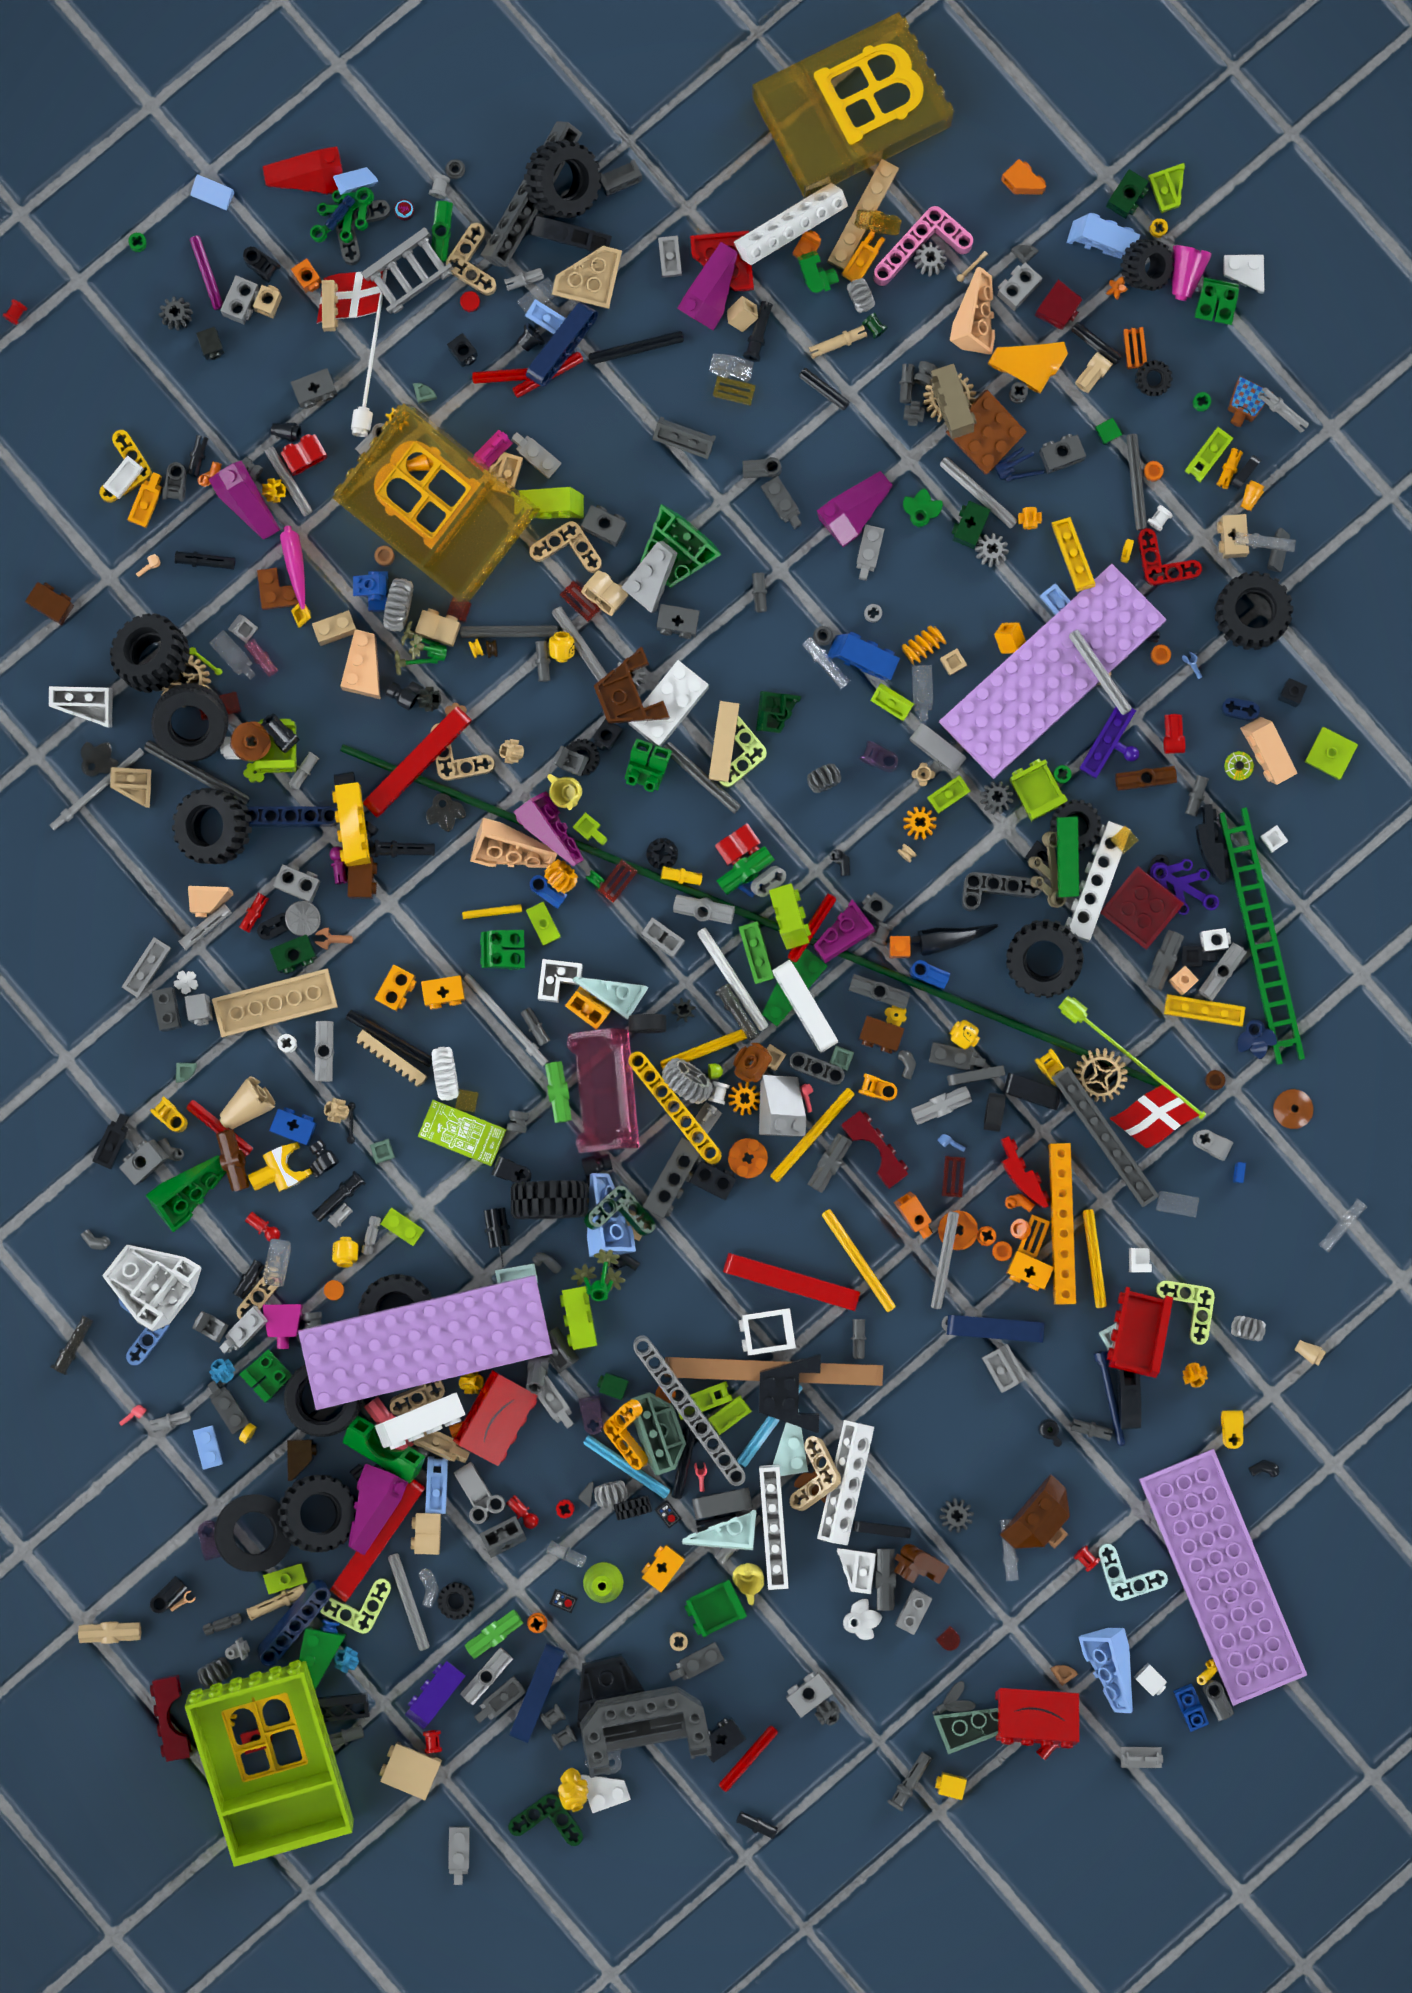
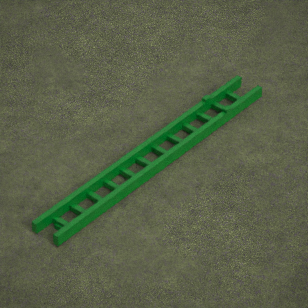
M1246 807L1240 809L1244 826L1228 829L1225 812L1219 813L1218 816L1227 848L1228 861L1267 1027L1276 1035L1274 1027L1291 1025L1293 1038L1277 1041V1044L1272 1046L1276 1065L1283 1064L1280 1046L1284 1048L1293 1046V1043H1295L1298 1060L1305 1059ZM1245 831L1248 845L1233 848L1230 834ZM1250 850L1253 864L1237 868L1234 853ZM1254 869L1257 884L1242 887L1239 873ZM1259 889L1262 903L1246 906L1243 892ZM1263 908L1266 922L1251 925L1247 911ZM1268 927L1271 942L1255 945L1252 930ZM1272 947L1275 961L1260 964L1257 950ZM1277 966L1280 980L1264 984L1261 969ZM1281 985L1284 1000L1269 1003L1266 988ZM1286 1004L1289 1019L1273 1022L1270 1008Z

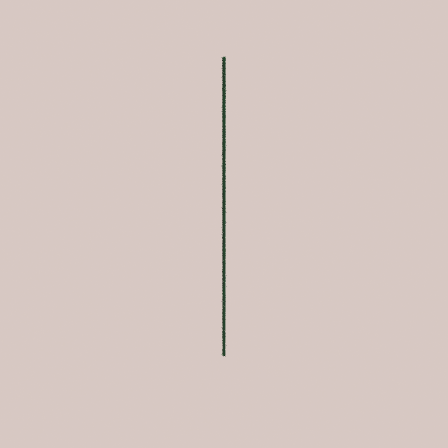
M345 744L340 749L343 753L389 772H392L397 767ZM419 776L414 781L521 825L517 821L515 814L422 776ZM573 839L581 851L698 899L709 898L716 903L735 906V914L754 922L758 921L759 924L778 932L780 930L779 924L775 921L685 884H679L678 881L661 879V874ZM813 937L809 944L814 946L819 939ZM844 951L838 955L841 958L1080 1056L1085 1055L1087 1058L1090 1057L1086 1049L853 953ZM1097 1060L1099 1064L1106 1067L1114 1066L1109 1061ZM1127 1066L1121 1068L1128 1070L1126 1075L1155 1087L1162 1085L1152 1076Z

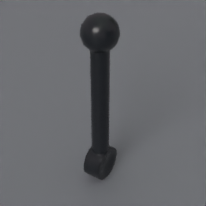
M353 1102L348 1104L350 1113L347 1142L349 1144L355 1142L353 1137V1112L356 1106Z

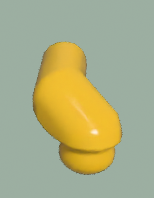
M1213 1659L1206 1661L1207 1669L1197 1677L1198 1684L1205 1685L1218 1671Z

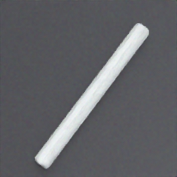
M703 928L698 931L697 935L760 1031L768 1027L767 1021L708 930Z

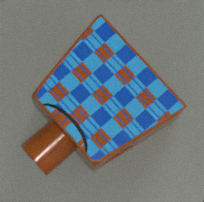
M1239 376L1228 406V410L1234 413L1230 422L1237 427H1241L1245 419L1253 422L1266 405L1264 401L1258 398L1260 391L1264 394L1262 391L1263 387L1242 376Z

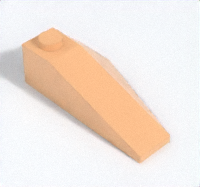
M981 267L976 268L954 319L950 341L962 350L992 354L995 340V330L991 327V319L994 318V312L991 311L990 301L993 300L992 276Z
M483 818L476 835L470 862L488 867H496V864H506L508 867L526 865L528 868H546L555 861L557 853L547 845L504 823Z

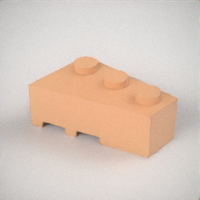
M355 629L340 687L344 691L381 699L375 634Z
M1259 717L1240 728L1255 753L1256 760L1263 767V774L1268 782L1271 781L1278 785L1298 774L1272 721Z

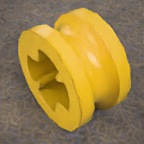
M1155 219L1149 227L1151 235L1156 238L1163 237L1168 230V224L1163 219ZM1156 224L1158 226L1159 224H1161V229L1163 230V232H1156V227L1154 225Z
M475 639L473 643L471 641L468 642L474 658H477L478 655H484L478 639Z

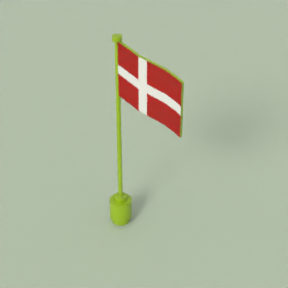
M1068 995L1058 1008L1062 1010L1061 1013L1074 1024L1085 1021L1162 1084L1144 1094L1123 1112L1110 1117L1114 1123L1145 1148L1152 1147L1184 1123L1197 1116L1202 1119L1206 1115L1204 1111L1201 1112L1088 1020L1086 1018L1088 1016L1086 1013L1088 1008L1077 999L1071 998Z

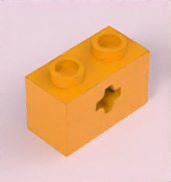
M461 975L421 982L424 1004L426 1007L430 1006V1009L442 1008L441 1004L449 1003L450 1006L461 1005V1001L465 1000ZM442 988H445L446 991H449V993L446 994L445 998H443L441 995H438V993L442 991Z
M580 986L565 1005V1007L596 1030L612 1010Z
M1016 1251L1006 1273L1010 1275L1009 1279L1018 1283L1023 1280L1029 1283L1027 1287L1039 1291V1289H1045L1054 1267ZM1032 1267L1034 1275L1026 1277L1027 1273L1024 1270Z
M667 1544L664 1548L660 1546L653 1555L656 1557L652 1564L648 1562L641 1571L644 1574L642 1579L660 1592L664 1590L685 1561L683 1556ZM665 1562L667 1570L657 1571L659 1568L657 1564Z

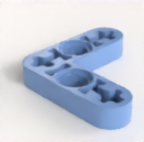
M119 1299V1304H120V1306H121L122 1308H124L126 1311L129 1312V1310L125 1307V1305H124V1304L122 1303V1301ZM170 1324L155 1331L145 1328L126 1354L129 1364H142L166 1333ZM147 1334L153 1337V1343L150 1346L144 1345L142 1341L143 1337ZM139 1343L142 1348L147 1349V1352L141 1351L139 1354L141 1359L132 1361L133 1356L131 1353L138 1352L140 1348L137 1347V1344Z

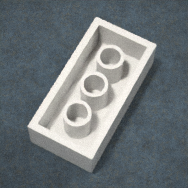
M678 660L642 703L643 707L646 708L664 701L670 719L628 722L629 726L654 746L662 747L709 689V684Z
M456 1392L375 1425V1429L383 1448L390 1447V1450L405 1445L406 1439L411 1442L424 1437L423 1432L425 1431L428 1435L443 1429L442 1424L447 1427L460 1422V1417L464 1416L465 1412Z

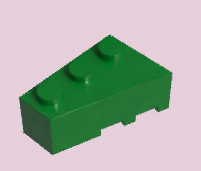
M312 1627L305 1628L299 1660L307 1662L315 1690L347 1634L330 1633Z

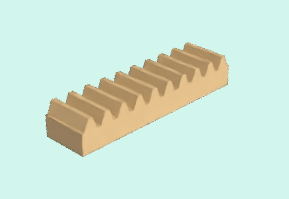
M362 1030L357 1036L358 1044L364 1043L363 1047L366 1050L370 1048L372 1054L377 1052L376 1057L379 1059L383 1057L385 1064L390 1061L389 1066L391 1068L396 1066V1072L399 1073L403 1070L402 1076L407 1077L409 1075L408 1080L410 1082L416 1080L415 1086L419 1087L428 1079L426 1075L366 1031Z

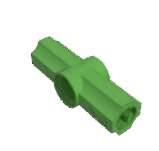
M562 1061L545 1064L548 1079L547 1088L549 1100L552 1103L555 1123L572 1121L569 1106V1090L567 1082H565Z
M513 1609L498 1621L495 1620L481 1630L480 1634L472 1638L464 1646L473 1659H475L490 1647L493 1648L507 1638L508 1634L515 1631L524 1622Z

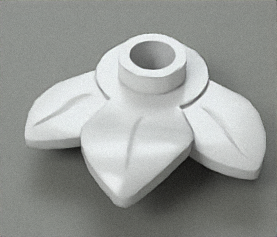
M861 1599L852 1605L851 1613L844 1617L843 1626L846 1631L855 1633L860 1639L869 1640L874 1638L872 1628L879 1625L882 1615L876 1611L869 1610L868 1599ZM852 1619L856 1620V1626L854 1627L851 1625Z

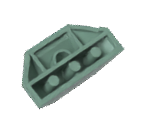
M650 1392L631 1398L637 1400L643 1409L642 1414L634 1421V1425L643 1451L648 1457V1463L655 1475L658 1476L675 1470L686 1442L673 1405Z

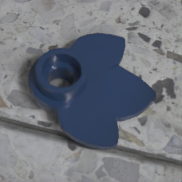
M1252 1020L1247 1024L1246 1031L1238 1038L1239 1052H1245L1250 1049L1254 1056L1262 1059L1267 1053L1268 1045L1273 1046L1277 1044V1038L1275 1033L1267 1029L1263 1022ZM1258 1026L1259 1032L1255 1034L1253 1028Z

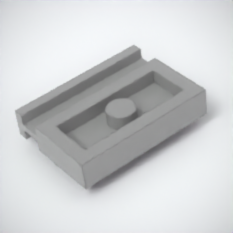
M1008 1344L982 1357L1001 1393L1027 1379Z

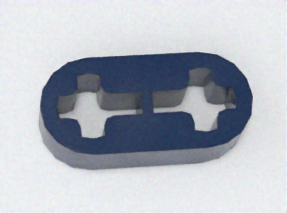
M1236 698L1226 699L1221 706L1224 715L1247 721L1254 720L1260 713V708L1256 703ZM1232 702L1233 706L1239 708V710L1233 709L1232 712H1229V708L1226 705ZM1251 706L1255 713L1248 716V712L1242 711V709H1248Z

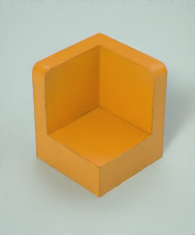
M1002 623L994 634L1002 654L1014 653L1026 642L1020 623Z

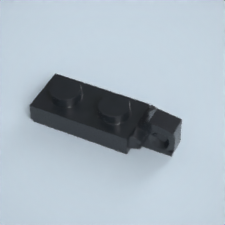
M120 1113L117 1121H112L108 1125L92 1162L112 1169L128 1134L129 1128L125 1127L129 1119L128 1116Z

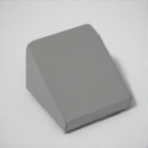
M241 614L237 616L228 628L231 633L245 643L249 641L258 629L256 625Z

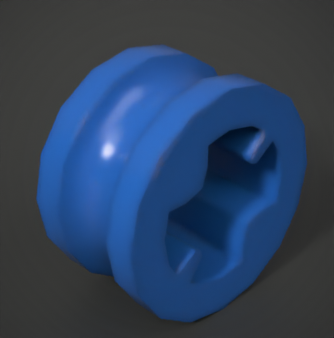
M322 1619L323 1626L320 1627V1630L338 1633L336 1628L339 1626V1622Z

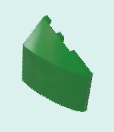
M661 504L640 563L658 541H664L678 553L666 585L671 588L722 554L711 540L686 519Z

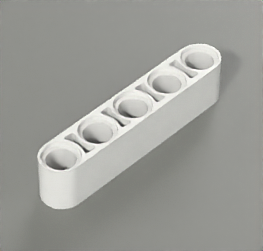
M788 960L773 969V975L820 1053L837 1044L838 1040L792 962Z

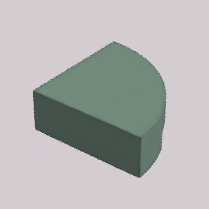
M421 383L413 384L418 404L437 399L435 392L430 387Z
M176 1063V1083H182L190 1079L196 1071L197 1063Z

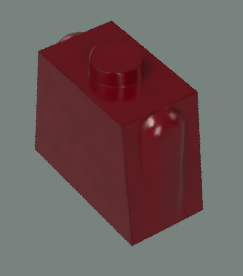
M1058 279L1036 311L1035 316L1050 323L1057 329L1063 330L1068 322H1073L1079 314L1077 309L1082 302V298Z

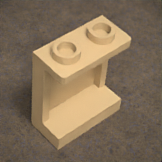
M397 1741L395 1746L391 1745L387 1754L390 1757L388 1764H383L379 1775L382 1776L380 1782L426 1800L442 1760L403 1746Z

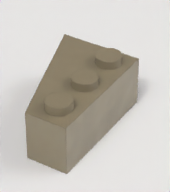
M954 363L932 370V391L951 439L974 432V424L977 423L974 413L969 410V400L964 395L962 382L958 377Z

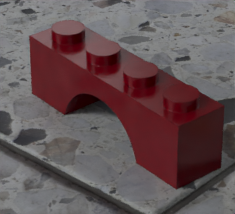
M859 1111L840 1126L852 1142L865 1140L877 1147L881 1155V1164L876 1174L886 1187L890 1189L908 1175L907 1170L909 1168L902 1159L900 1161L897 1160L894 1156L896 1154L894 1148L890 1143L886 1145L882 1140L884 1138L882 1132L878 1128L874 1129L870 1124L872 1119L866 1112L862 1114Z
M179 1675L154 1679L152 1685H150V1692L156 1701V1705L153 1706L155 1717L159 1718L160 1725H157V1732L163 1741V1745L160 1746L161 1755L166 1758V1762L189 1758L193 1755L190 1735L178 1731L170 1720V1708L173 1702L182 1695Z

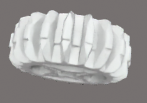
M444 1046L433 1049L432 1064L438 1097L446 1101L457 1098L459 1088L452 1049Z

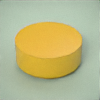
M251 1423L247 1424L240 1434L239 1440L245 1444L248 1443L257 1427Z

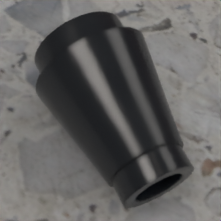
M273 423L271 435L290 442L299 441L301 426L297 425V423Z

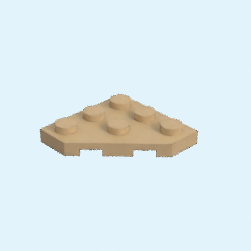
M602 246L555 276L551 295L609 309L622 250Z

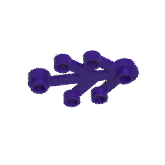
M1185 858L1180 863L1169 866L1165 863L1157 862L1151 866L1150 876L1166 889H1168L1166 881L1173 884L1176 897L1183 901L1186 906L1184 912L1178 911L1179 914L1186 915L1189 912V906L1186 904L1183 891L1202 901V905L1208 910H1215L1219 906L1217 896L1214 894L1206 895L1187 884L1198 880L1206 881L1210 876L1208 870L1201 868L1196 873L1177 878L1171 873L1180 870H1191L1193 867L1191 860ZM1186 861L1190 863L1188 868L1183 867V863ZM1159 868H1161L1163 871V873L1160 876L1156 874V871ZM1202 871L1206 872L1205 878L1200 877ZM1208 898L1213 899V903L1211 905H1207Z

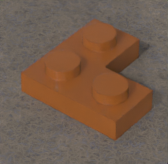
M277 568L257 570L262 610L291 607L298 604L292 585L280 587Z

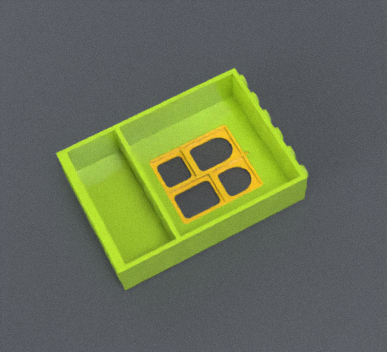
M296 1660L290 1662L289 1666L282 1668L281 1666H275L265 1673L260 1671L254 1672L247 1678L237 1677L230 1680V1683L223 1685L222 1683H216L211 1685L209 1689L202 1690V1688H199L188 1694L185 1704L186 1713L234 1867L352 1833L353 1814L306 1661ZM271 1699L281 1700L287 1706L290 1719L272 1726L266 1725L263 1716V1706ZM245 1708L254 1714L261 1738L239 1745L236 1742L230 1718L234 1711ZM292 1729L295 1732L302 1759L281 1766L277 1762L270 1736ZM266 1746L265 1752L270 1768L252 1775L246 1774L241 1754L248 1750Z

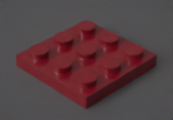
M1137 866L1100 913L1147 950L1184 905V902Z

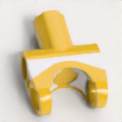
M298 1142L278 1147L263 1155L267 1166L248 1174L255 1191L275 1182L278 1191L281 1192L297 1185L312 1174L311 1169L294 1172L288 1167L289 1156L294 1150L300 1148Z

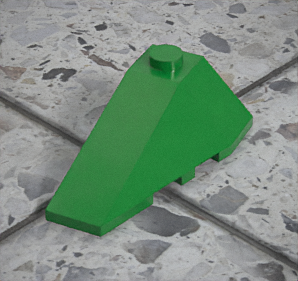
M217 1155L159 1184L145 1195L154 1210L172 1232L190 1220L196 1206L204 1202L205 1199L203 1197L210 1189H214L225 1175L226 1171L222 1169L220 1164V1156Z

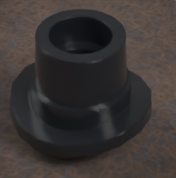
M530 323L524 325V333L517 339L520 346L528 352L538 344H545L539 334L540 331L536 330Z

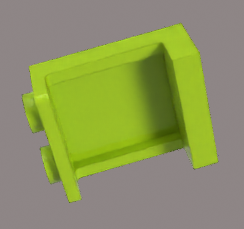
M280 719L286 727L296 734V724L294 721H291V719ZM269 735L271 747L263 758L255 761L256 772H296L297 743L285 754Z
M1040 759L1033 761L1026 770L1020 768L1012 773L1013 776L1009 779L1031 822L1057 809L1068 801L1050 772L1046 759L1043 761Z

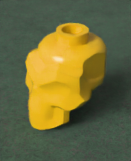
M569 1768L560 1778L562 1784L558 1787L559 1798L564 1809L577 1812L587 1802L588 1784L585 1779H581L578 1770Z

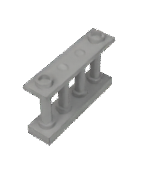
M425 227L361 272L367 281L371 280L376 283L388 300L390 306L386 310L390 314L392 312L394 314L398 313L404 308L403 305L440 278L444 280L452 274L451 270L454 269L449 263L444 266L429 244L430 240L428 238L431 235ZM418 245L425 250L438 269V272L431 277H428L412 254L413 249ZM402 257L408 260L422 281L414 289L397 267L398 263L396 261ZM386 268L391 270L407 293L398 300H396L380 277L381 272Z

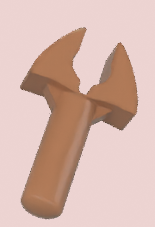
M324 928L315 933V935H324L328 938L324 942L315 941L318 946L325 950H329L331 943L352 944L353 942L352 936L331 935L329 928Z

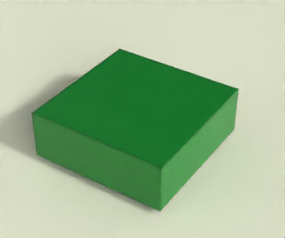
M1113 418L1095 427L1104 445L1122 436Z

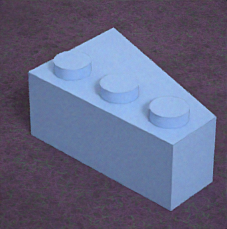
M1089 213L1073 221L1067 243L1073 244L1076 241L1085 244L1084 248L1089 250L1093 246L1103 250V254L1121 259L1122 255L1126 254L1125 249L1127 247L1130 248L1132 242L1139 240L1140 234L1135 233L1132 228L1118 226L1115 221L1104 220L1098 214Z

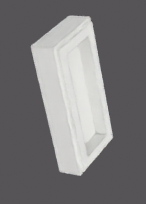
M127 456L103 487L120 499L144 468Z

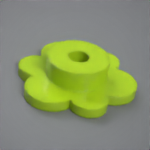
M255 762L248 763L247 769L243 772L244 777L249 778L251 783L255 781L262 782L265 773L254 774L256 771Z

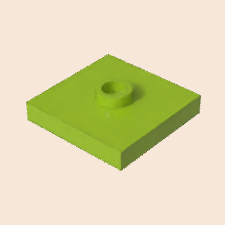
M1322 727L1305 763L1340 780L1358 744Z

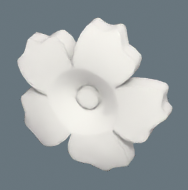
M183 970L178 972L177 979L179 980L174 981V987H177L178 990L182 989V994L186 995L191 992V988L196 990L198 987L197 980H194L196 974L189 971L186 974Z

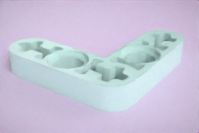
M1108 1543L1099 1547L1098 1557L1110 1593L1114 1599L1124 1601L1163 1588L1167 1584V1575L1162 1570H1153L1126 1579L1115 1547ZM1107 1547L1109 1550H1112L1113 1553L1110 1554V1558L1112 1561L1116 1559V1563H1109L1105 1566L1104 1563L1108 1562L1106 1556H1102V1553L1105 1552L1104 1548ZM1112 1566L1119 1569V1575L1115 1578H1111L1108 1575V1570ZM1157 1573L1159 1576H1163L1161 1584L1152 1582L1150 1583L1152 1587L1149 1588L1145 1577L1149 1576V1580L1156 1578L1155 1574ZM1138 1579L1143 1580L1145 1584L1141 1591H1136L1133 1586L1134 1582ZM1130 1582L1129 1585L1133 1594H1130L1129 1590L1123 1592L1122 1597L1115 1594L1118 1586L1124 1589L1128 1587L1126 1583Z

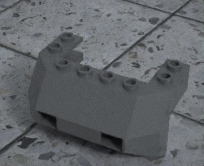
M677 1686L597 1700L580 1722L585 1757H587L590 1778L601 1774L610 1775L607 1752L687 1738L691 1759L702 1755L711 1756V1743L703 1706L700 1700Z

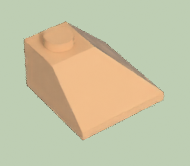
M188 886L190 912L195 914V917L207 918V914L215 912L233 896V891L229 887Z

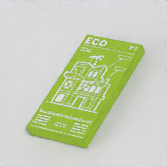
M432 1100L418 1137L492 1167L507 1130Z

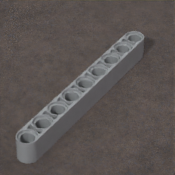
M644 1335L636 1337L633 1342L635 1353L726 1479L734 1486L743 1484L745 1481L743 1468L651 1340ZM645 1341L648 1343V1347L646 1350H639L637 1344ZM653 1357L660 1360V1363L655 1367L649 1365V1360ZM663 1374L671 1375V1380L667 1383L662 1382L660 1378ZM675 1390L683 1392V1396L679 1399L673 1398L672 1394ZM688 1406L695 1408L694 1413L691 1415L684 1413V1409ZM700 1422L706 1424V1429L703 1431L695 1429L696 1425ZM712 1438L718 1440V1444L715 1447L707 1445V1442ZM728 1455L730 1459L727 1463H720V1456ZM739 1471L741 1472V1477L734 1480L731 1478V1473Z

